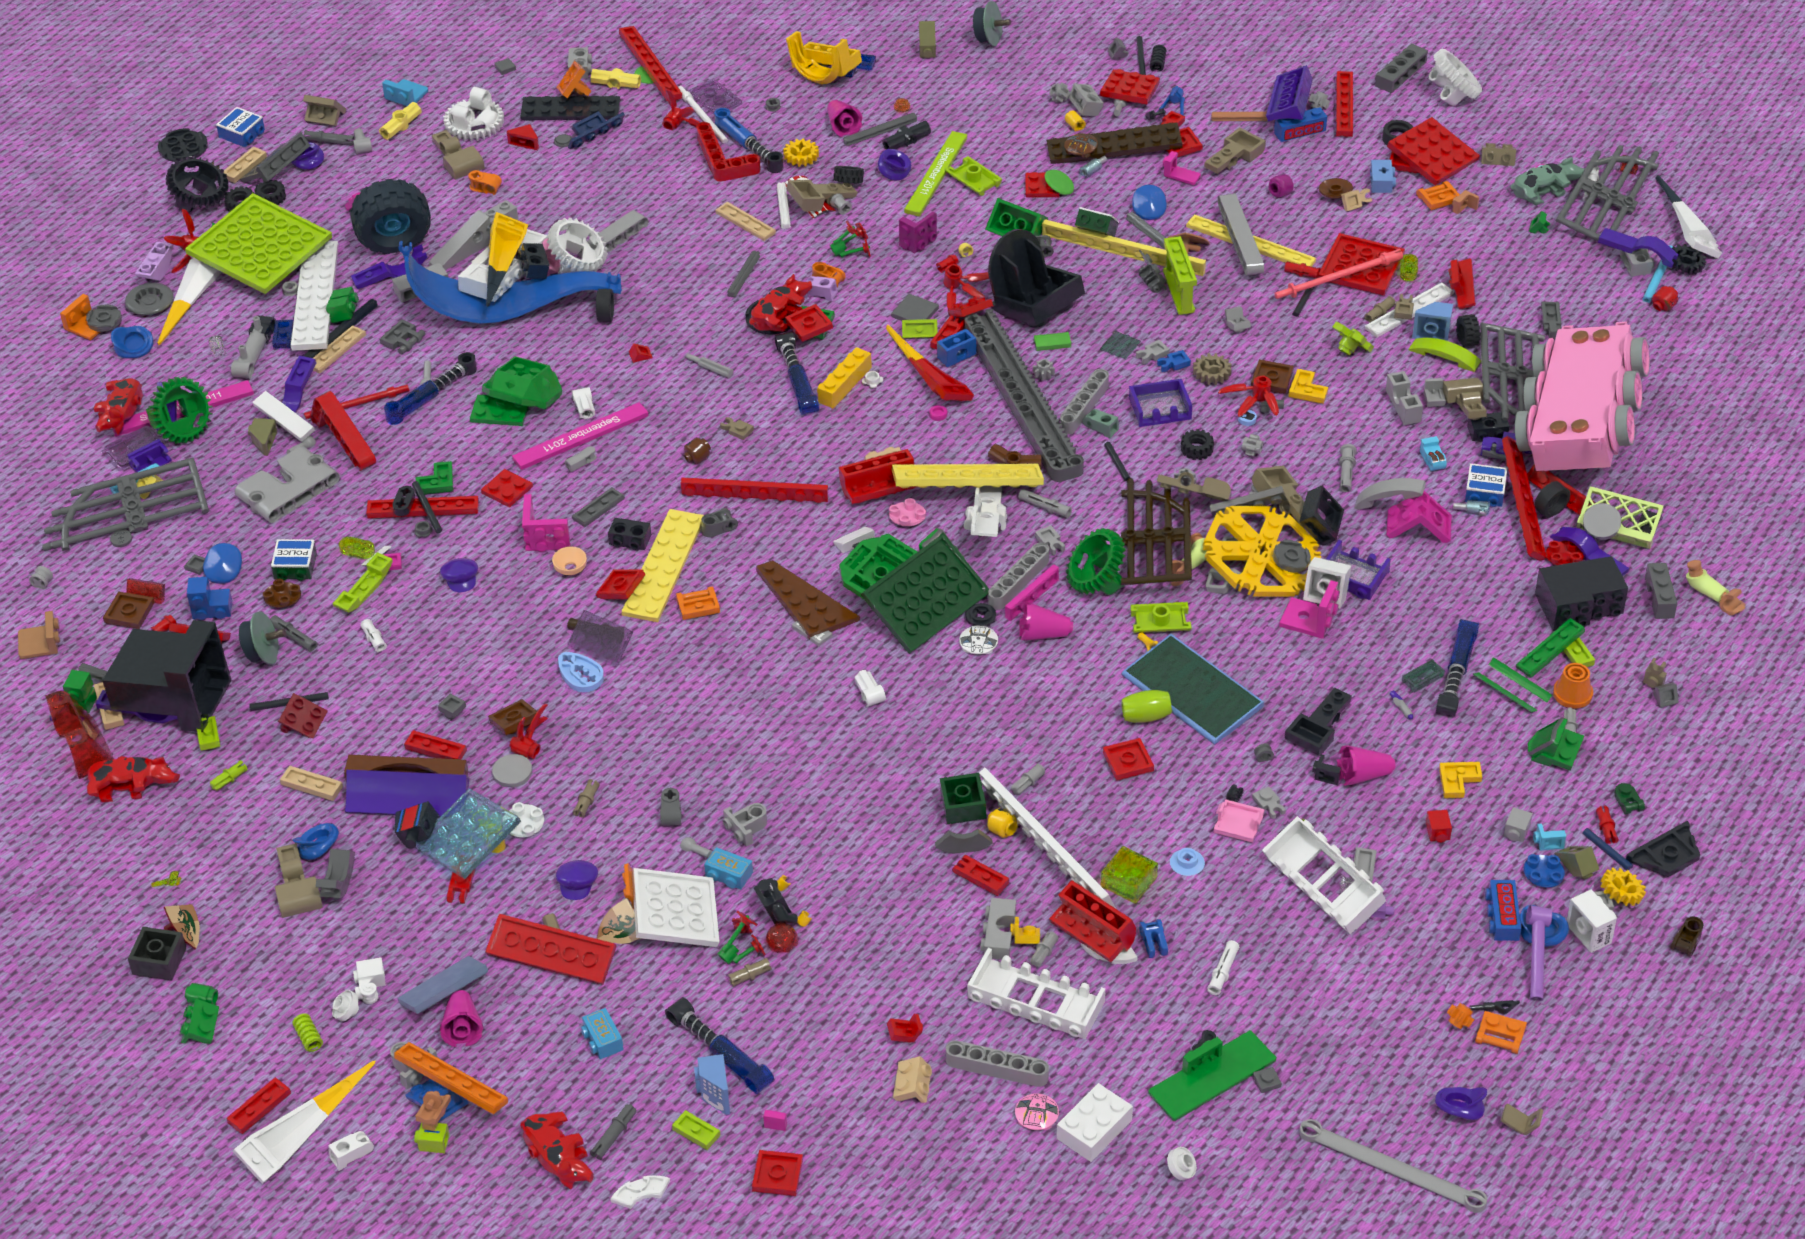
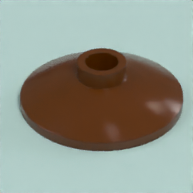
M1341 178L1327 179L1319 185V192L1328 198H1342L1341 194L1353 191V185Z

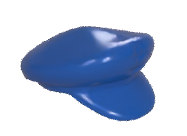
M1155 185L1139 187L1134 192L1132 198L1135 214L1144 220L1159 219L1166 211L1167 202L1162 189Z
M118 327L111 333L114 351L121 358L142 357L149 353L153 347L152 333L145 327Z
M219 543L211 547L203 564V571L205 576H208V580L218 584L233 581L238 576L242 566L240 550L229 543Z
M324 823L307 830L301 837H296L292 841L298 844L299 856L302 859L314 860L322 856L335 843L339 830L334 824Z
M1528 905L1520 913V921L1522 923L1521 936L1525 941L1532 943V925L1526 923ZM1552 912L1551 924L1549 927H1545V947L1561 943L1569 933L1568 922L1560 914Z

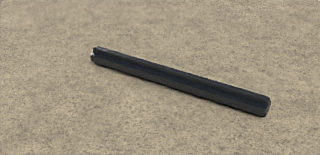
M373 298L368 300L353 313L351 319L345 320L330 332L328 345L352 325L355 326L378 306L377 301ZM323 349L309 350L304 354V357L314 358Z

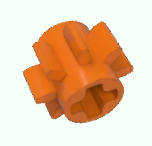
M1459 1003L1458 1006L1452 1004L1447 1011L1450 1016L1448 1021L1459 1029H1462L1463 1026L1470 1027L1475 1020L1471 1016L1473 1011L1462 1003Z

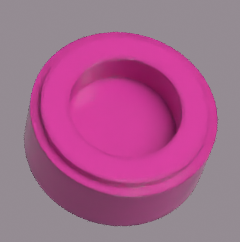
M940 405L933 406L929 411V416L932 420L942 421L947 417V409Z

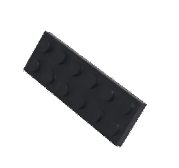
M613 95L569 96L568 98L565 96L523 97L520 118L521 121L583 120L599 111L605 120H609L619 114L621 98L620 96Z

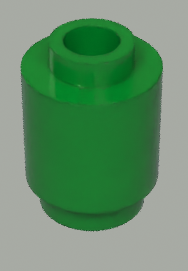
M192 983L185 990V998L189 1004H192L196 998L215 1005L218 1000V990L214 989L213 986Z

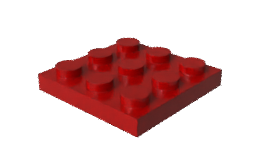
M1113 69L1100 90V96L1147 105L1160 83V78L1154 75H1142L1138 72H1125L1122 69Z

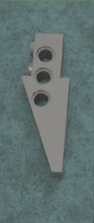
M505 200L484 213L477 210L429 261V266L440 263L447 270L490 245V228L495 213L498 212L518 220L517 207Z

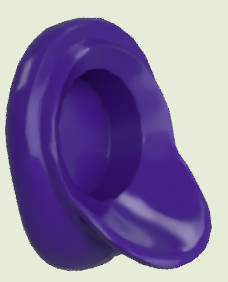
M308 142L310 146L291 163L297 168L304 170L316 168L324 160L322 149L317 144Z
M887 149L881 153L878 159L880 173L890 180H902L907 177L912 165L909 157L899 150Z
M457 558L448 561L440 568L442 578L446 580L449 588L454 592H466L473 589L476 585L478 564L474 560Z
M584 860L566 862L556 872V880L560 884L561 894L569 900H581L587 897L592 884L598 877L597 867Z
M1463 1087L1443 1088L1437 1092L1435 1103L1442 1111L1450 1115L1468 1120H1477L1482 1118L1485 1112L1482 1100L1487 1096V1089L1484 1087L1473 1089Z

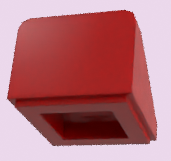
M633 343L629 350L633 363L653 358L648 346Z

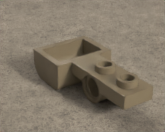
M1239 127L1224 139V148L1206 160L1204 167L1218 174L1225 168L1230 170V167L1235 166L1239 157L1250 163L1264 152L1266 141Z
M447 130L432 135V141L444 154V168L455 180L467 176L471 171L485 169L483 158L473 145L462 149L456 136L452 137Z
M788 180L787 191L805 212L820 211L824 201L831 205L830 201L836 194H842L844 198H854L857 196V191L850 183L813 184L811 180Z
M1479 378L1443 381L1442 389L1447 403L1457 402L1468 419L1478 420L1481 417H1486L1487 410L1481 403V400H1483V384Z
M1284 465L1256 469L1252 476V483L1256 490L1261 492L1282 486L1287 500L1279 504V509L1281 513L1285 511V515L1292 514L1300 524L1299 521L1305 502L1296 492L1298 483Z
M1189 472L1181 473L1178 479L1160 474L1157 478V483L1160 484V487L1169 490L1171 487L1178 488V492L1184 494L1193 492L1220 501L1230 500L1232 496L1230 485L1227 482L1210 477L1205 478L1203 486L1195 484V479ZM1190 477L1192 480L1191 484L1183 486L1181 484L1182 478Z
M294 843L276 848L284 879V884L275 886L282 918L323 908L319 889L315 887L316 877L305 878L297 844Z

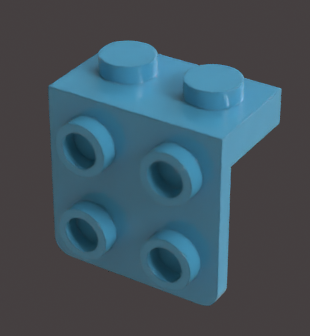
M402 79L399 83L389 80L382 82L384 98L405 106L412 102L417 103L428 92V87Z

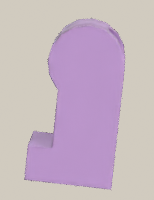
M808 277L806 282H812V289L806 295L825 297V300L833 301L838 292L835 279Z

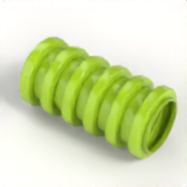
M303 1013L296 1016L292 1024L305 1050L312 1052L321 1048L323 1040L310 1015Z

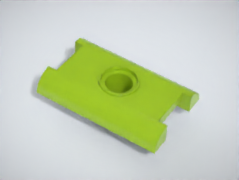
M969 156L963 159V165L954 169L950 166L945 169L946 173L981 196L985 195V191L993 186L998 187L1002 182L1001 177Z
M1188 602L1130 605L1131 617L1135 616L1136 624L1133 625V633L1192 630L1191 622H1186L1185 614H1188L1189 611Z

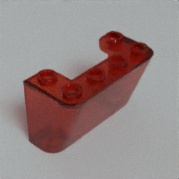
M56 691L45 695L54 728L60 737L66 739L79 779L88 776L87 771L94 763L114 759L95 719L66 691ZM80 735L82 737L79 741L71 740L74 736Z

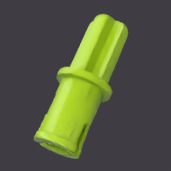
M240 760L229 769H224L222 774L210 781L211 788L218 791L229 782L233 783L235 778L248 770L245 764L242 765L243 761Z

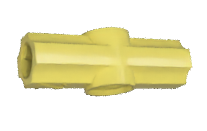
M618 68L612 71L593 69L591 72V82L607 84L609 88L615 87L619 89L621 86L639 88L641 76L624 73Z
M412 102L403 110L394 111L392 119L379 129L380 134L384 139L389 140L399 131L406 130L409 127L408 123L422 113L421 108L417 103Z

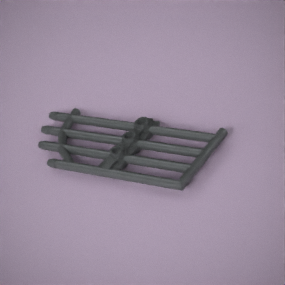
M1619 145L1612 156L1599 159L1601 151L1597 150L1556 218V222L1598 241L1600 235L1596 232L1611 205H1614L1621 210L1610 229L1617 231L1626 213L1632 214L1638 204L1634 199L1650 170L1656 171L1659 164H1656L1655 161L1659 156V152L1654 151L1649 160L1638 158L1642 152V148L1639 146L1635 149L1632 156H1620L1623 146ZM1616 162L1627 163L1614 188L1610 189L1604 186ZM1607 164L1598 181L1588 178L1594 167ZM1634 164L1644 166L1629 196L1619 193ZM1580 190H1583L1590 195L1576 220L1572 222L1566 219L1565 216ZM1600 198L1605 203L1589 230L1581 226V223L1594 200Z
M1481 322L1483 400L1485 403H1489L1491 397L1501 407L1502 420H1508V413L1516 417L1517 412L1526 411L1524 405V382L1526 378L1534 377L1533 370L1523 366L1522 338L1532 340L1533 352L1534 346L1539 344V341L1544 342L1545 335ZM1488 331L1498 334L1499 363L1489 361ZM1505 334L1515 336L1516 366H1511L1506 362ZM1489 375H1494L1500 379V395L1490 386ZM1507 378L1517 382L1518 409L1508 404Z
M194 457L71 490V496L82 495L71 506L51 511L52 517L67 514L63 523L44 529L45 534L62 531L61 539L42 545L43 551L62 547V551L69 550V544L128 528L130 533L140 532L148 528L147 523L201 509L203 514L208 513L209 508ZM189 466L191 472L189 474L137 487L135 480ZM193 480L194 488L141 502L140 494ZM118 486L119 493L86 501L94 491ZM197 494L199 502L145 516L143 510L145 508ZM117 500L122 501L123 507L73 520L77 511ZM123 514L126 516V522L69 537V529Z

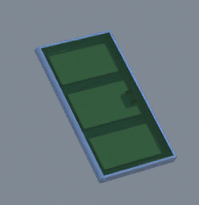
M1172 634L1164 638L1122 672V676L1142 691L1160 690L1169 692L1172 713L1214 745L1264 707V701Z

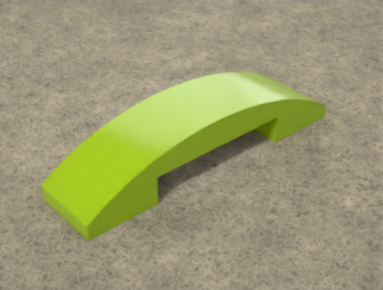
M1417 338L1408 349L1424 356L1426 353H1430L1457 362L1458 367L1475 372L1481 363V360L1467 349L1455 343L1437 338Z
M377 552L366 564L367 571L349 592L343 591L332 603L333 606L348 613L357 609L382 583L391 567L392 558Z

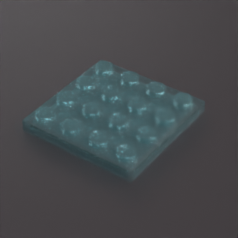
M469 788L437 820L430 838L418 842L415 849L466 879L518 826L521 820L517 815Z

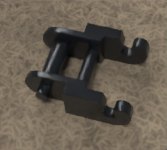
M1161 108L1158 112L1154 110L1146 112L1145 116L1148 120H1152L1157 115L1164 117L1166 111L1164 108Z

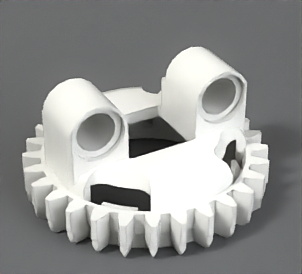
M1440 49L1433 55L1436 62L1435 66L1431 69L1429 79L1436 85L1443 87L1440 94L1442 100L1451 106H1456L1466 96L1475 99L1480 95L1482 87L1479 81L1453 53L1446 49Z
M478 87L472 88L469 101L457 102V104L452 105V108H448V112H445V116H443L445 129L449 134H452L453 137L457 136L458 139L463 137L464 141L467 138H470V141L476 138L478 141L480 137L485 140L486 135L488 137H491V133L496 135V131H500V127H503L504 123L502 108H499V104L495 105V102H492L491 94L488 90ZM472 110H482L483 112L475 119ZM485 125V129L471 131L473 126Z
M564 218L553 224L548 231L547 243L550 244L548 249L552 250L551 254L556 255L555 260H561L558 274L578 271L597 272L603 266L608 255V248L605 247L606 242H603L604 237L599 236L600 232L594 231L595 227H589V223L586 225L583 223V220L578 222L577 218L574 221L572 218H568V220ZM566 230L565 234L559 235V231ZM588 236L593 244L597 246L595 250L587 243L586 238ZM583 249L581 260L573 257L568 253L570 252L577 255L580 252V250Z

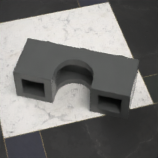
M1647 563L1645 582L1648 592L1653 594L1652 609L1655 619L1675 618L1677 600L1667 563Z

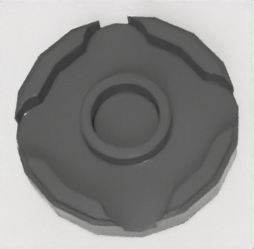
M99 305L97 309H91L88 312L86 321L90 329L104 332L119 326L122 321V314L114 305Z
M1293 540L1281 541L1280 544L1275 546L1272 555L1278 567L1292 573L1304 571L1308 567L1311 558L1309 550L1307 548L1304 549L1301 543Z

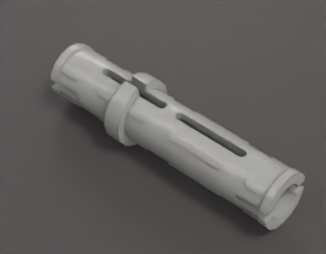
M1021 489L1019 492V500L1046 509L1048 513H1056L1065 518H1069L1072 513L1070 506L1058 503V500H1050L1025 489Z

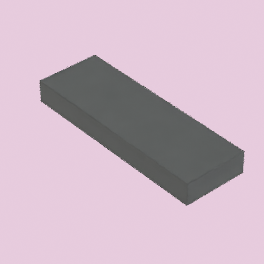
M611 487L573 514L572 519L586 527L624 500L625 495Z

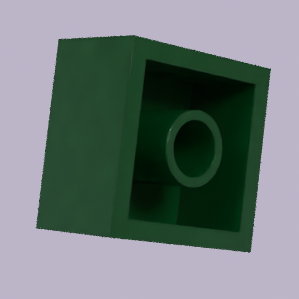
M979 773L940 778V793L946 824L987 819L986 801Z

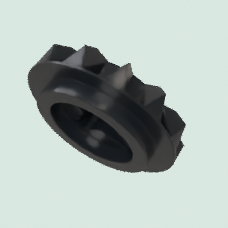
M985 603L974 604L966 611L968 624L972 623L973 626L987 625L990 627L991 622H995L996 610L991 605Z

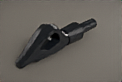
M1520 1000L1497 1001L1494 1003L1483 1002L1482 1005H1470L1469 1008L1472 1011L1484 1010L1485 1012L1496 1010L1500 1014H1507L1520 1003Z

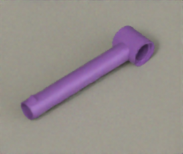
M1529 905L1526 913V923L1532 925L1530 1000L1533 1001L1537 998L1539 1001H1543L1545 927H1549L1551 924L1552 909Z

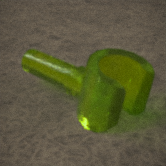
M172 871L169 878L152 882L151 886H178L181 877H178V871Z

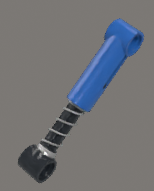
M718 108L715 110V125L719 129H723L745 149H749L754 154L759 155L761 160L767 165L769 172L780 173L783 171L782 153L778 151L769 152V149H765V146L761 145L760 141H757L753 133L731 116L729 109Z

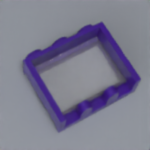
M1182 378L1129 386V400L1139 427L1192 419V403Z
M1342 540L1337 541L1325 559L1351 565L1347 592L1355 594L1361 599L1371 600L1385 576L1390 572L1391 559L1387 558L1383 565L1380 566L1376 564L1377 557L1373 553L1368 556L1367 560L1359 558V549L1353 547L1350 554L1342 551Z

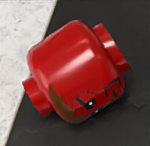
M1671 286L1661 287L1652 296L1653 307L1658 311H1670L1679 300L1678 292Z

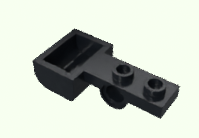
M1334 688L1310 717L1302 713L1298 715L1286 729L1285 739L1320 756L1334 741L1335 730L1332 729V725L1335 721L1338 722L1341 712L1351 702L1352 695Z

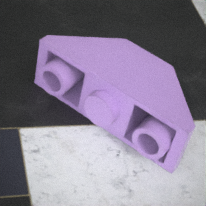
M156 242L135 272V276L161 281L170 267L173 245Z

